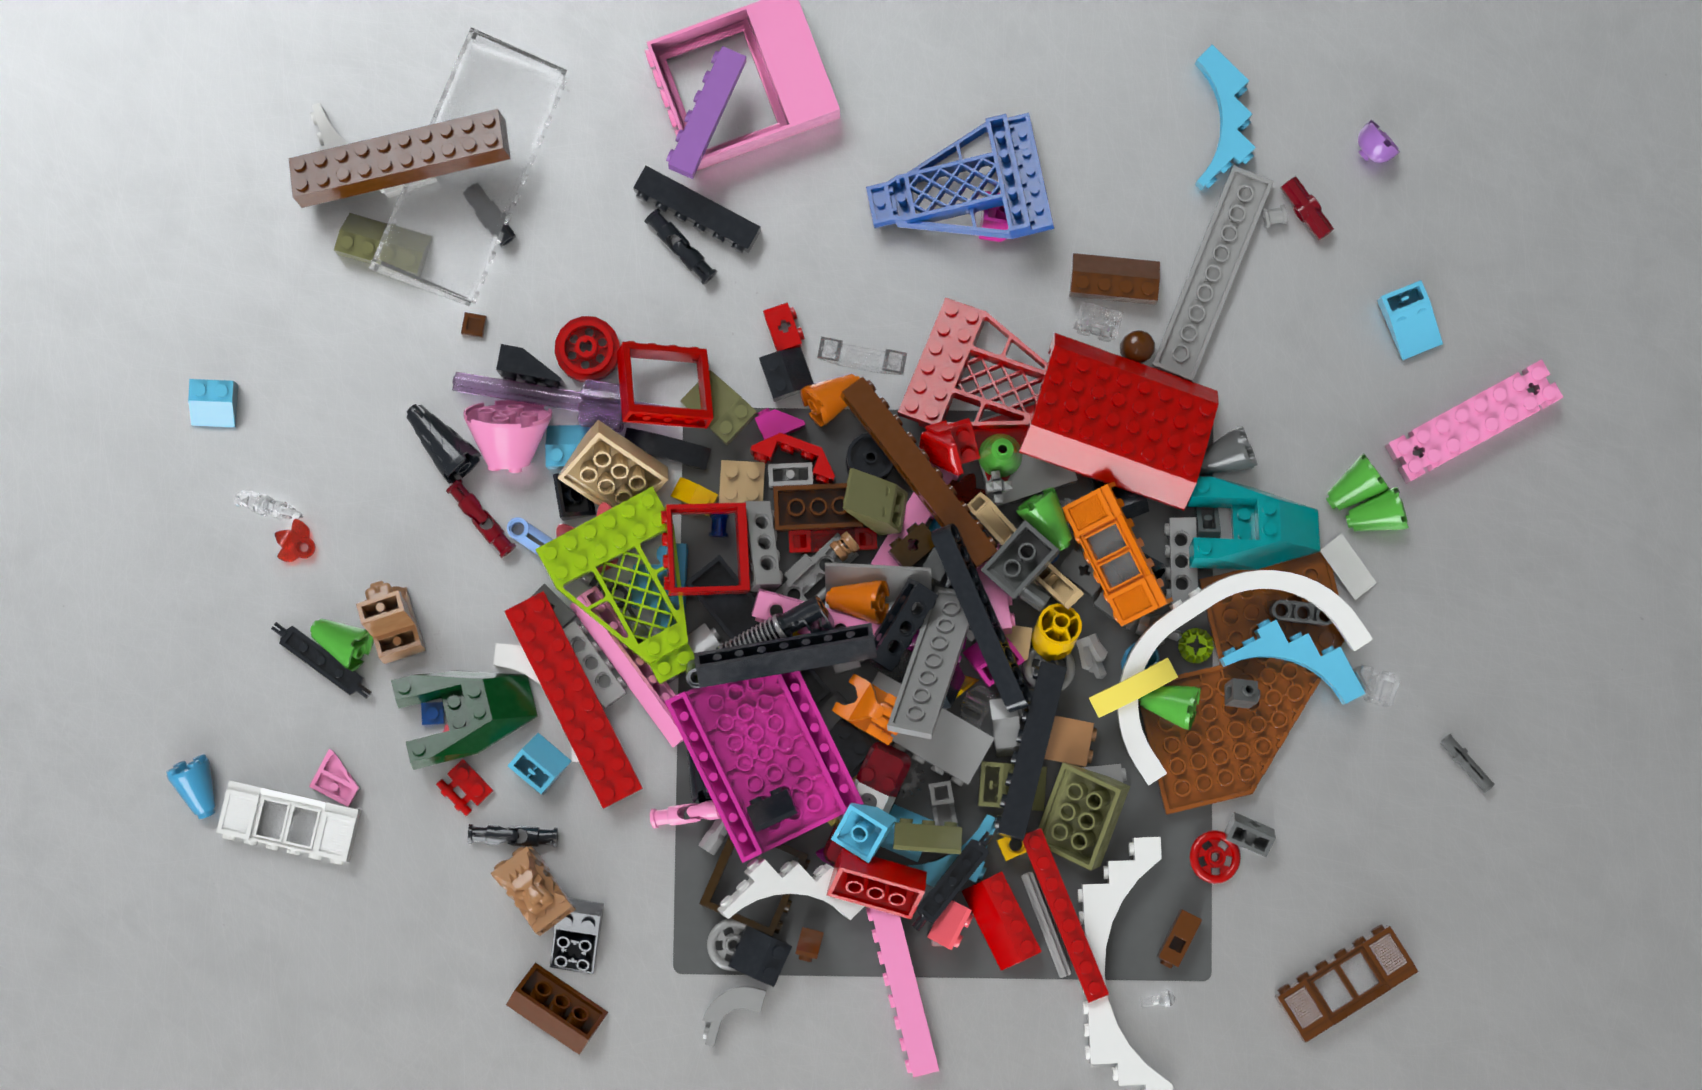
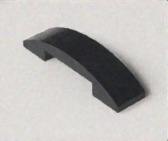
M626 428L624 438L651 456L702 470L707 468L711 453L710 448L633 428Z

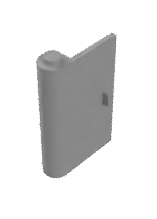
M825 563L826 594L832 587L877 580L886 581L889 587V596H885V603L889 604L888 612L909 578L932 591V568ZM825 601V607L829 608V604H826ZM916 603L913 604L912 611L915 609Z

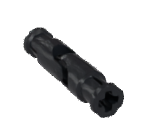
M659 208L655 209L644 222L650 224L656 230L657 236L676 255L680 256L684 265L701 278L703 285L709 282L718 271L712 269L704 261L705 257L694 247L690 246L689 241L672 222H668L660 214ZM673 235H677L681 238V240L674 243L673 246L671 241Z
M469 824L468 844L486 842L487 845H499L508 841L511 843L507 844L512 846L538 847L539 845H553L556 848L558 844V828L556 827L553 830L531 826L508 827L509 830L499 825L476 827L473 824ZM518 829L527 832V840L523 843H517L519 839ZM476 833H481V834H485V835L482 836V835H475V834H476Z

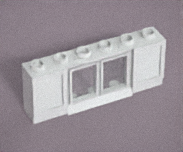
M229 780L216 832L223 834L222 838L235 841L236 837L243 838V843L257 846V842L265 843V848L278 850L279 847L287 848L286 853L300 855L301 851L309 853L308 858L321 860L322 857L330 858V863L343 865V861L350 862L362 810Z

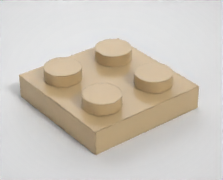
M721 460L719 503L763 501L765 463Z

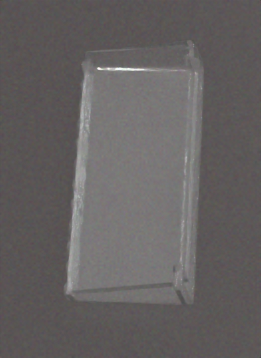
M472 27L470 28L429 125L498 109L506 120L511 159L404 184L368 269L470 306L471 302L476 303L480 294L477 291L479 283L484 284L488 274L485 271L487 263L492 264L496 252L493 251L495 244L500 245L504 233L501 232L504 224L508 225L513 214L509 212L511 205L516 206L520 194L517 193L519 186L524 187L528 178V174L525 173L528 166L532 167L537 156L533 154L535 147L540 148L544 136L541 135L543 128L548 129L552 120V116L549 115L552 108L556 109L560 97L557 96L559 89L564 90L568 78L565 77L566 69Z

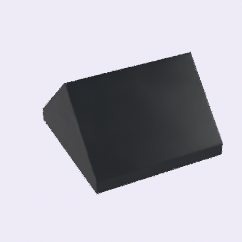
M559 473L553 474L559 516L562 521L596 515L594 502L559 480Z

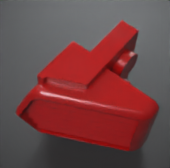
M970 418L950 424L944 420L925 426L926 431L921 434L919 447L930 457L929 462L954 475L964 474L961 464L980 459Z

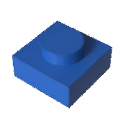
M443 702L421 703L422 725L445 724Z

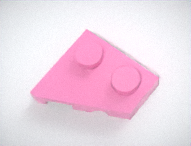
M331 749L328 750L309 786L347 807H350L360 788Z

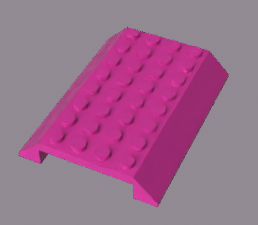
M800 671L693 688L665 701L742 863L844 814L851 803L864 804ZM779 787H782L783 790L788 789L799 813L762 831L756 832L746 808L750 806L749 801L759 796L762 799L770 797L769 792Z

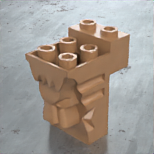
M383 581L370 584V588L365 591L367 600L357 603L356 606L362 626L374 639L379 659L384 664L426 651L407 587H391L389 583H384Z
M532 846L520 847L512 853L513 857L509 860L499 862L490 874L500 886L507 890L506 894L515 901V906L519 908L533 931L541 936L576 910V908L549 872V867L536 849Z

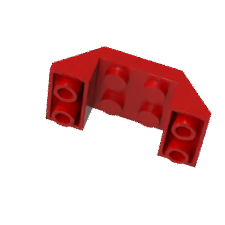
M783 433L773 435L751 446L750 451L754 460L764 462L765 464L767 461H773L778 446L782 452L793 455L794 452L801 454V458L814 462L815 459L817 462L813 470V477L816 478V482L819 484L835 483V475L822 447Z

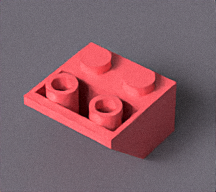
M952 900L933 923L927 938L952 950L953 946L958 948L963 938V935L960 933L963 927L968 928L973 918V915L970 914L972 910Z

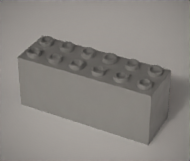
M878 672L872 682L873 685L886 693H890L895 697L898 696L901 684L883 673ZM945 709L941 710L932 740L898 733L896 736L891 734L893 737L892 743H894L893 747L904 752L905 750L913 754L912 759L922 765L924 762L931 764V770L941 776L944 773L950 775V780L960 787L963 784L968 785L995 739Z

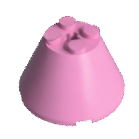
M520 400L495 401V405L484 406L482 402L471 405L464 410V419L488 465V470L499 471L501 469H509L511 473L522 472L523 467L530 465L552 418V410L548 408V411L545 410L543 404Z

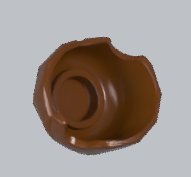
M1142 330L1130 332L1120 343V354L1122 357L1139 363L1146 362L1155 352V342L1152 336Z

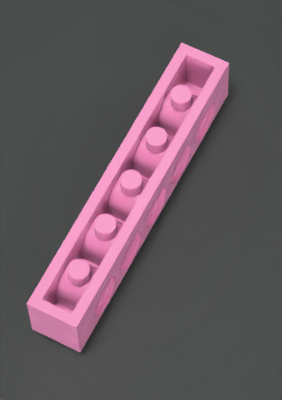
M759 588L752 616L756 617L755 621L764 623V620L773 617L770 613V608L773 605H780L783 609V614L805 601ZM827 608L834 620V627L839 623L846 625V627L870 623ZM871 623V624H872V629H873V634L876 633V631L878 630V628H879V626L881 625V623H880V624H873V623ZM807 627L798 630L797 633L803 635L809 634L810 631Z

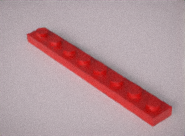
M1039 828L1025 834L1022 841L1088 1003L1109 995L1042 829Z

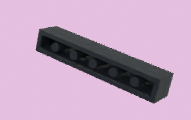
M646 165L633 187L634 192L637 193V198L645 202L650 200L656 203L655 207L663 212L669 210L675 213L674 217L682 222L690 221L694 224L693 227L703 233L705 230L712 233V237L721 243H724V241L731 243V247L740 253H743V251L749 253L761 232V226Z

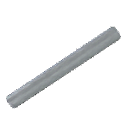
M1033 872L1025 873L1021 878L1060 978L1069 976L1071 969Z

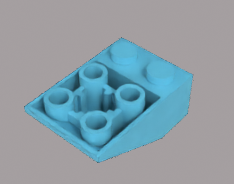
M1422 280L1385 294L1377 300L1402 361L1443 344L1432 305Z

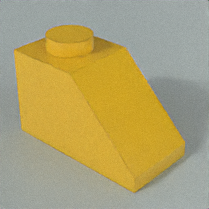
M683 477L679 478L670 495L684 504L717 503L719 499L718 494Z

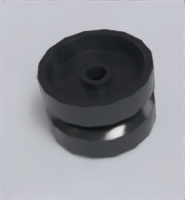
M869 433L859 435L853 439L848 447L845 460L848 474L850 468H854L878 478L887 479L892 471L893 464ZM866 457H870V459L873 458L874 460L869 461Z

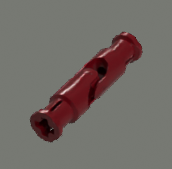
M462 479L455 481L447 488L446 492L448 494L451 493L464 514L472 518V522L489 544H493L499 551V556L501 558L507 556L516 548L515 543L512 544L504 535L505 531L491 514L482 509L480 501L464 487ZM490 519L493 525L492 528L485 530L480 527Z

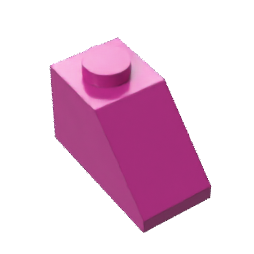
M769 408L757 413L758 417H755L763 440L778 433L789 435L806 427L804 420L776 409L772 411Z

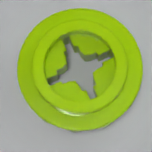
M1199 628L1185 631L1178 642L1181 656L1191 663L1204 662L1211 656L1214 648L1212 637L1207 631ZM1196 636H1198L1199 644L1205 647L1199 648L1195 655L1194 648L1187 644L1194 643Z

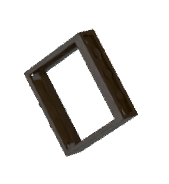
M730 836L726 841L699 903L718 913L720 912L717 909L720 906L711 902V899L735 847ZM786 844L775 847L798 857V863L807 870L810 860L807 859L808 854ZM783 894L769 927L737 913L730 918L770 936H773L774 932L779 934L783 925V921L780 918L783 912L788 913L793 902L789 900L791 894Z

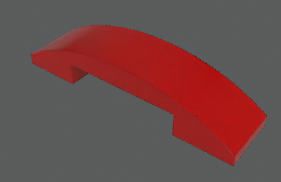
M870 528L788 531L789 553H817L837 533L841 536L846 531L860 547L857 551L877 550V533Z

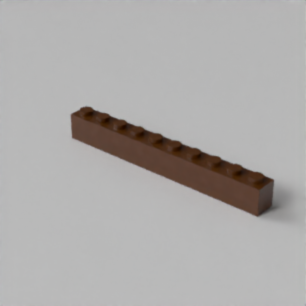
M861 377L842 391L841 398L941 527L951 523L956 525L975 568L978 569L998 551L996 549L998 547L992 537L985 535L983 532L984 527L978 519L974 520L969 514L971 511L966 503L960 502L957 499V492L951 484L947 485L942 479L944 476L939 468H933L929 462L930 457L928 454L916 446L915 443L917 441L910 432L906 433L902 427L903 422L896 414L892 415L889 411L890 406L883 397L879 398L875 393L876 387L870 380L866 381L864 377Z

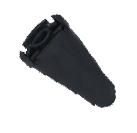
M414 404L407 410L408 415L406 418L413 426L423 447L447 483H454L457 481L456 475L459 474L463 478L474 469L481 456V453L475 447L465 441L451 427L445 425L434 414H431L423 405Z

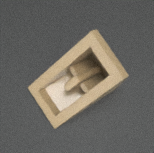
M1012 626V634L1005 636L1012 642L1026 661L1029 657L1032 628Z

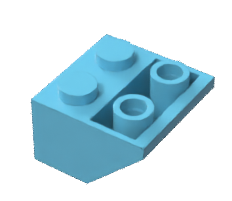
M537 733L508 764V767L537 792L544 795L572 761L541 734Z

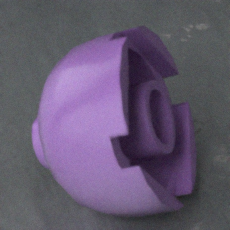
M1373 120L1365 124L1359 132L1358 144L1361 149L1358 152L1366 161L1371 159L1376 163L1388 162L1400 152L1399 148L1385 132L1380 129L1378 130L1380 126Z

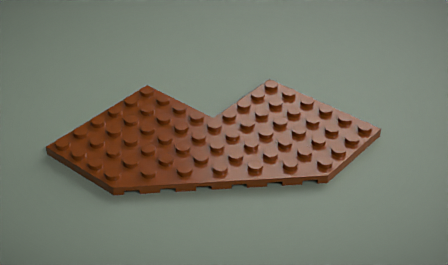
M1321 552L1258 569L1284 571L1305 576L1324 585L1339 596L1332 567ZM1236 570L1199 579L1200 589L1202 590L1210 584L1230 575L1255 570ZM1254 589L1228 596L1206 609L1219 665L1177 675L1178 678L1165 684L1167 686H1196L1201 688L1199 705L1197 704L1196 707L1197 713L1190 730L1183 729L1141 707L1140 701H1138L1148 744L1167 772L1166 775L1157 780L1166 815L1253 794L1279 748H1281L1293 725L1304 710L1311 695H1313L1319 685L1321 678L1305 667L1277 658H1251L1237 661L1225 667L1222 666L1219 659L1224 657L1223 652L1232 647L1236 650L1244 647L1242 642L1254 636L1255 640L1258 639L1254 633L1255 630L1259 629L1257 624L1267 619L1270 622L1274 621L1269 614V608L1272 603L1278 600L1311 602L1282 590ZM1278 604L1275 608L1276 614L1284 616L1286 612L1285 607ZM1299 607L1297 611L1298 616L1301 619H1305L1307 617V610ZM1320 611V619L1326 622L1329 618L1323 611ZM1277 621L1288 643L1291 642L1289 638L1299 632L1302 635L1309 633L1320 656L1323 655L1322 650L1332 645L1334 648H1338L1345 642L1333 623L1326 626ZM1233 678L1258 681L1260 699L1250 709L1225 706L1224 685Z

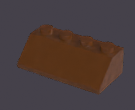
M1073 253L1069 297L1156 305L1158 302L1160 261Z
M536 962L516 987L506 1004L579 1055L608 1014V1011Z

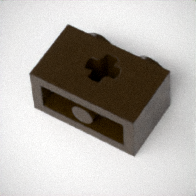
M915 522L906 530L907 536L903 539L898 537L889 544L891 549L888 553L899 566L912 567L935 547L931 538V531L923 522L919 525ZM908 540L917 541L916 551L914 549L910 551L907 548L909 546Z

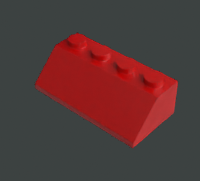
M842 847L835 862L826 895L912 919L925 893L927 872L877 857H873L867 863Z
M1002 871L962 890L1001 971L1042 952Z

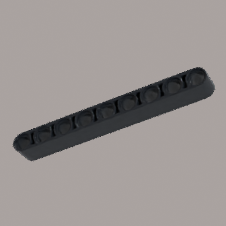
M951 523L932 531L931 538L1005 707L1009 712H1014L1032 705L1031 693L958 528L955 524Z

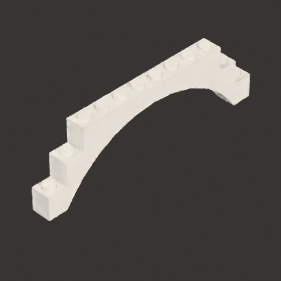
M1161 837L1132 838V842L1128 844L1129 856H1133V860L1107 861V866H1103V878L1107 879L1108 883L1081 884V889L1077 890L1078 903L1082 902V911L1078 913L1079 922L1083 925L1084 934L1105 985L1106 946L1112 922L1123 899L1138 879L1162 859ZM1108 995L1088 1003L1087 999L1083 1001V1014H1087V1023H1084V1037H1088L1089 1046H1085V1059H1089L1090 1064L1116 1063V1067H1112L1113 1081H1117L1118 1086L1144 1085V1089L1140 1090H1173V1084L1150 1068L1129 1045L1116 1022Z

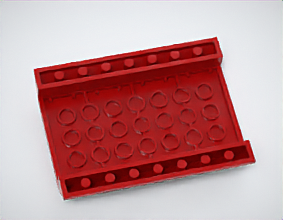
M1054 333L1048 354H1050L1029 427L1024 432L1019 453L1107 484L1115 482V487L1184 510L1197 484L1219 405L1218 391Z

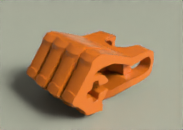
M853 674L849 683L856 687L857 700L847 705L836 702L832 711L879 741L889 745L893 740L891 734L895 736L898 734L887 729L897 697L886 693L866 679Z

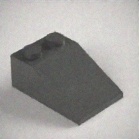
M1025 520L984 565L981 571L1011 598L1015 599L1057 557L1059 549Z

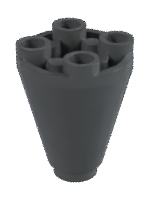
M1243 426L1232 429L1206 448L1200 475L1203 473L1208 475L1247 470L1258 465Z

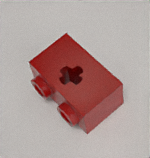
M787 302L763 310L776 351L802 347L801 340L805 338L801 327L797 328L794 320L798 319L794 307H789ZM786 323L787 326L790 325L788 332L784 333L783 330H779L782 328L781 324Z

